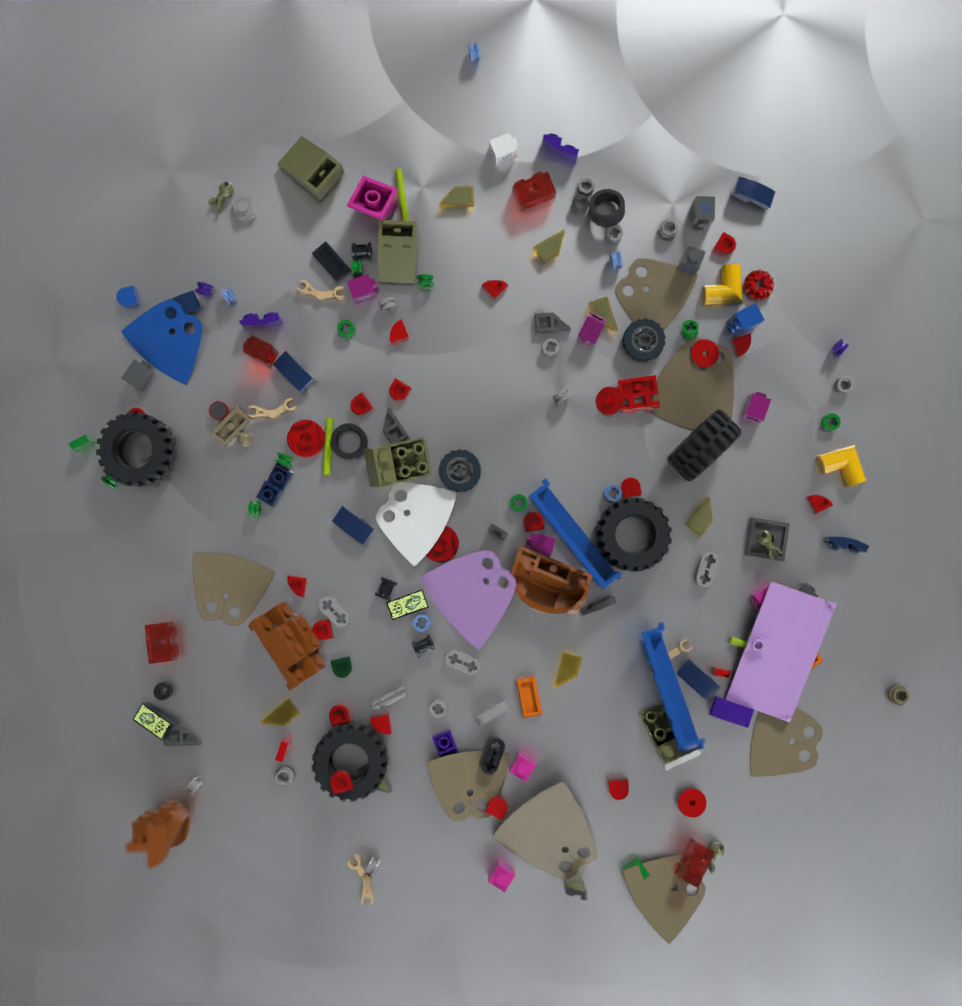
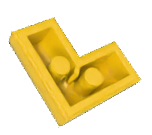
M727 264L721 267V285L703 286L704 305L742 304L740 264Z
M855 445L816 456L822 475L841 469L846 487L866 481Z

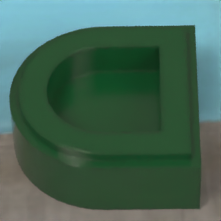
M350 656L331 660L333 673L337 677L344 678L351 673L352 663Z

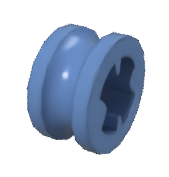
M475 43L473 46L468 44L470 61L474 62V59L479 61L478 43Z
M617 251L616 254L610 253L612 270L616 267H623L620 251Z
M227 286L226 290H220L228 305L231 304V301H237L230 286Z
M612 484L605 489L604 496L606 500L615 502L621 498L622 490L619 486ZM611 488H615L614 491H618V495H615V499H612L611 496H608V492L611 491Z
M419 614L413 620V627L419 632L426 631L430 626V619L425 614ZM418 618L426 619L425 628L417 626Z

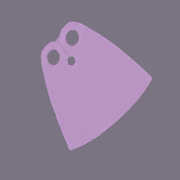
M490 550L477 551L453 559L420 577L424 587L444 617L477 649L484 645L502 619L516 588V580L513 575L500 566L499 558ZM488 557L493 561L492 569H485L483 567L482 560ZM499 577H506L508 579L509 586L506 589L498 585ZM487 578L489 580V584H484L483 579Z

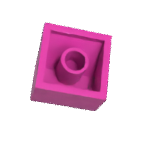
M362 176L347 203V207L374 218L385 220L392 216L398 204V189Z

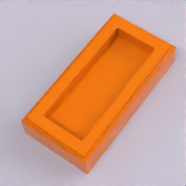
M535 676L516 679L523 718L543 715Z

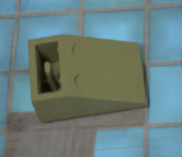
M302 136L277 163L281 169L318 200H321L344 174L342 164Z
M378 220L377 282L416 283L417 221Z
M424 437L363 449L369 482L372 487H383L431 475Z
M662 702L639 713L665 771L701 755V751H698L697 748L680 753Z

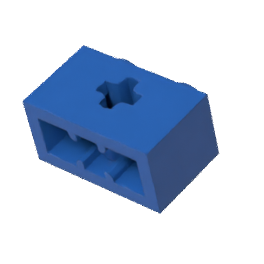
M755 303L730 317L726 321L727 329L736 338L756 328L764 321V318Z

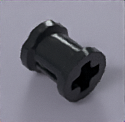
M371 242L358 245L352 243L353 260L357 258L372 260Z
M381 577L382 582L375 595L390 601V595L397 582Z
M430 634L420 641L412 642L418 658L421 657V654L430 650H436Z

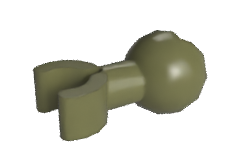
M222 182L219 185L218 195L211 198L208 204L212 206L215 202H218L216 210L221 211L223 208L222 202L225 197L233 194V185L229 182Z
M762 530L758 532L756 536L757 542L766 547V555L769 559H774L772 549L782 554L781 549L772 544V536L768 531Z
M713 842L710 845L709 857L703 859L700 864L704 868L706 864L711 863L710 873H713L715 870L714 863L716 859L722 857L725 852V847L720 842Z

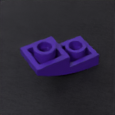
M543 134L542 145L548 151L559 158L576 163L579 149H575L572 145L562 146V138L556 134Z
M277 312L267 313L263 316V319L257 313H249L239 321L246 329H265L283 323L281 316Z
M715 696L709 715L748 728L754 709Z
M451 730L432 737L440 757L459 753Z

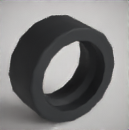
M602 189L591 196L589 216L597 226L612 227L623 219L625 215V200L618 191ZM610 201L618 205V210L611 215H603L596 211V206L599 203Z
M342 424L331 435L332 450L337 456L345 460L358 459L364 454L363 449L368 448L367 435L361 427L355 424ZM354 431L359 435L361 443L355 452L346 453L340 449L338 439L343 432Z

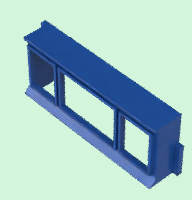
M546 478L542 480L543 485L529 496L532 502L602 589L606 588L614 580H619L622 575L621 572L612 569L548 488L550 485Z
M661 622L657 628L641 633L643 638L641 643L680 753L694 748L701 751L704 749L703 744L706 741L704 738L698 739L662 638L665 627L663 622Z

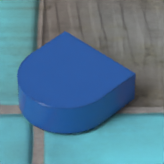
M134 286L121 288L117 292V302L123 307L129 308L139 305Z

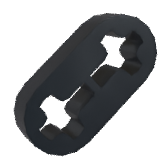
M499 737L489 738L483 750L479 766L486 774H493L497 771L503 756L505 743ZM498 742L500 747L494 750L491 745ZM491 759V763L493 764V766H489L487 769V767L484 764L485 762L489 763Z

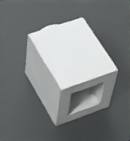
M511 133L489 141V149L496 165L517 157L519 144L516 138H512Z

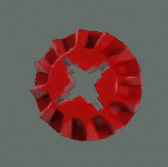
M761 269L750 272L744 280L746 294L755 300H763L769 297L775 286L773 277L770 276L768 271L765 272ZM761 279H764L762 283L764 288L760 287L759 289L755 290L757 288V283L755 281L758 282Z

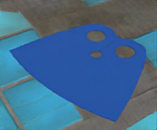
M169 299L155 305L137 317L121 333L131 346L156 369L187 385L200 346L202 324L194 315H187L178 302ZM168 307L175 308L177 315L174 319L166 317L165 310ZM192 322L195 325L193 334H187L184 331L185 323ZM171 328L175 329L176 331L174 335H171L169 333V330Z

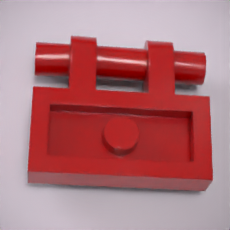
M656 375L617 381L618 390L621 392L623 400L628 399V405H622L621 407L622 413L629 412V414H632L635 411H652L654 408H660L659 400H651V396L658 395ZM645 397V402L634 404V398Z

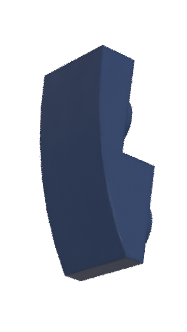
M738 177L732 194L745 203L752 201L767 210L771 207L776 191L756 181Z
M193 290L171 298L182 306L186 314L201 309ZM168 307L165 310V315L169 319H174L177 312L175 308Z
M286 350L273 364L301 393L314 380L310 373Z
M276 463L256 498L273 507L294 472Z
M345 506L341 507L332 520L334 524L362 545H365L375 532L372 526L365 520L357 517Z
M834 536L823 538V541L828 543L827 547L835 551L845 550L848 546L847 549L858 554L866 553L869 545L847 537Z
M690 659L676 673L706 701L720 688L709 675L704 673Z

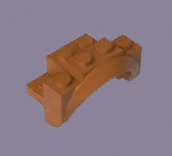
M520 546L509 571L516 580L514 592L525 604L545 613H569L574 616L580 611L586 600L592 575L523 546ZM506 579V582L504 584L505 588L509 586L508 579Z
M285 602L249 622V629L251 631L254 630L287 681L288 684L286 686L289 691L326 667L323 658L319 655L321 645L317 636L314 635L301 614L298 616L292 614V610ZM301 660L299 668L296 663Z
M171 800L164 802L156 810H146L144 814L139 815L132 822V840L126 844V853L147 852L148 868L160 865L167 858L170 849L182 844L189 835L191 823L189 806L183 807V803Z

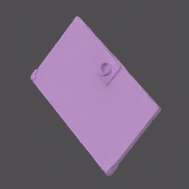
M770 581L725 699L791 722L837 604Z

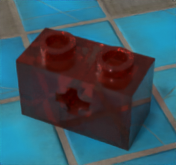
M548 171L545 173H535L532 178L527 180H518L512 186V193L520 212L556 197V190Z
M253 335L245 340L242 347V352L269 369H271L279 354L271 344Z
M173 621L144 625L149 664L176 660L179 655V647L175 643L177 628L173 625ZM160 640H165L166 644H160Z
M690 838L674 874L681 880L698 888L715 851Z

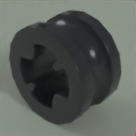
M168 682L157 684L153 690L155 698L158 700L170 698L173 694L172 685ZM161 686H162V688H164V687L167 688V690H166V694H167V695H166V696H165V694L161 695V694L159 693V692H161V688H160Z

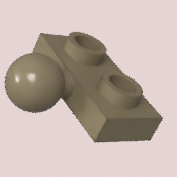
M236 405L210 434L224 447L234 436L237 437L239 445L247 447L252 443V436L248 432H242L241 429L251 418Z

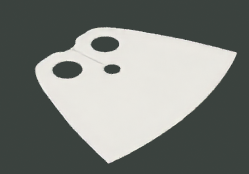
M397 483L390 489L387 503L379 508L376 514L378 525L396 549L414 567L430 551L443 532L453 510L457 492L422 484ZM399 490H404L407 493V498L403 502H399L395 498V494ZM388 510L393 511L395 514V519L392 522H386L383 519L384 513ZM405 510L410 511L409 516L404 515Z

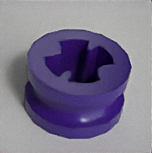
M197 282L198 288L195 289V292L211 297V290L214 289V286Z
M841 338L834 344L830 352H834L835 356L839 357L849 344L843 343Z

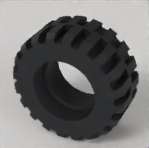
M717 409L670 453L667 461L686 481L691 482L713 464L742 434L741 429L723 410Z
M128 412L126 415L120 414L116 416V420L107 422L108 428H102L100 431L103 435L101 439L97 438L96 443L100 444L99 449H96V455L101 457L98 463L100 466L105 467L103 472L107 476H112L111 479L126 486H150L154 482L158 483L161 481L162 476L169 474L168 468L174 466L175 461L172 459L173 455L177 456V450H174L173 445H176L175 439L171 437L173 433L170 429L166 428L164 422L157 420L153 416ZM134 432L145 433L152 444L151 457L140 468L130 467L122 455L124 441Z
M626 498L612 504L602 513L596 525V545L601 551V556L610 565L625 571H644L654 567L656 563H660L663 560L662 557L668 553V545L672 541V538H670L672 528L668 525V517L663 515V510L660 507H656L654 502L646 501L644 498ZM627 517L641 518L650 529V542L641 552H626L616 541V528Z
M350 722L346 725L345 723L340 724L338 727H333L315 747L316 750L312 756V772H315L314 779L316 783L319 782L321 784L320 789L323 792L325 790L330 793L328 796L333 799L335 796L339 797V801L344 802L346 799H350L351 802L357 801L358 798L364 799L370 793L376 791L384 779L389 757H387L388 750L383 744L384 740L382 737H378L374 729L366 728L367 725H356V722ZM344 744L359 746L366 752L369 759L367 771L361 777L351 779L353 789L333 794L330 780L333 774L337 772L332 762L334 752Z

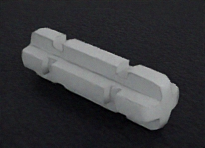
M401 686L395 692L391 691L380 697L379 700L372 701L370 703L372 710L376 712L381 707H386L396 702L398 698L405 697L407 695L406 690Z

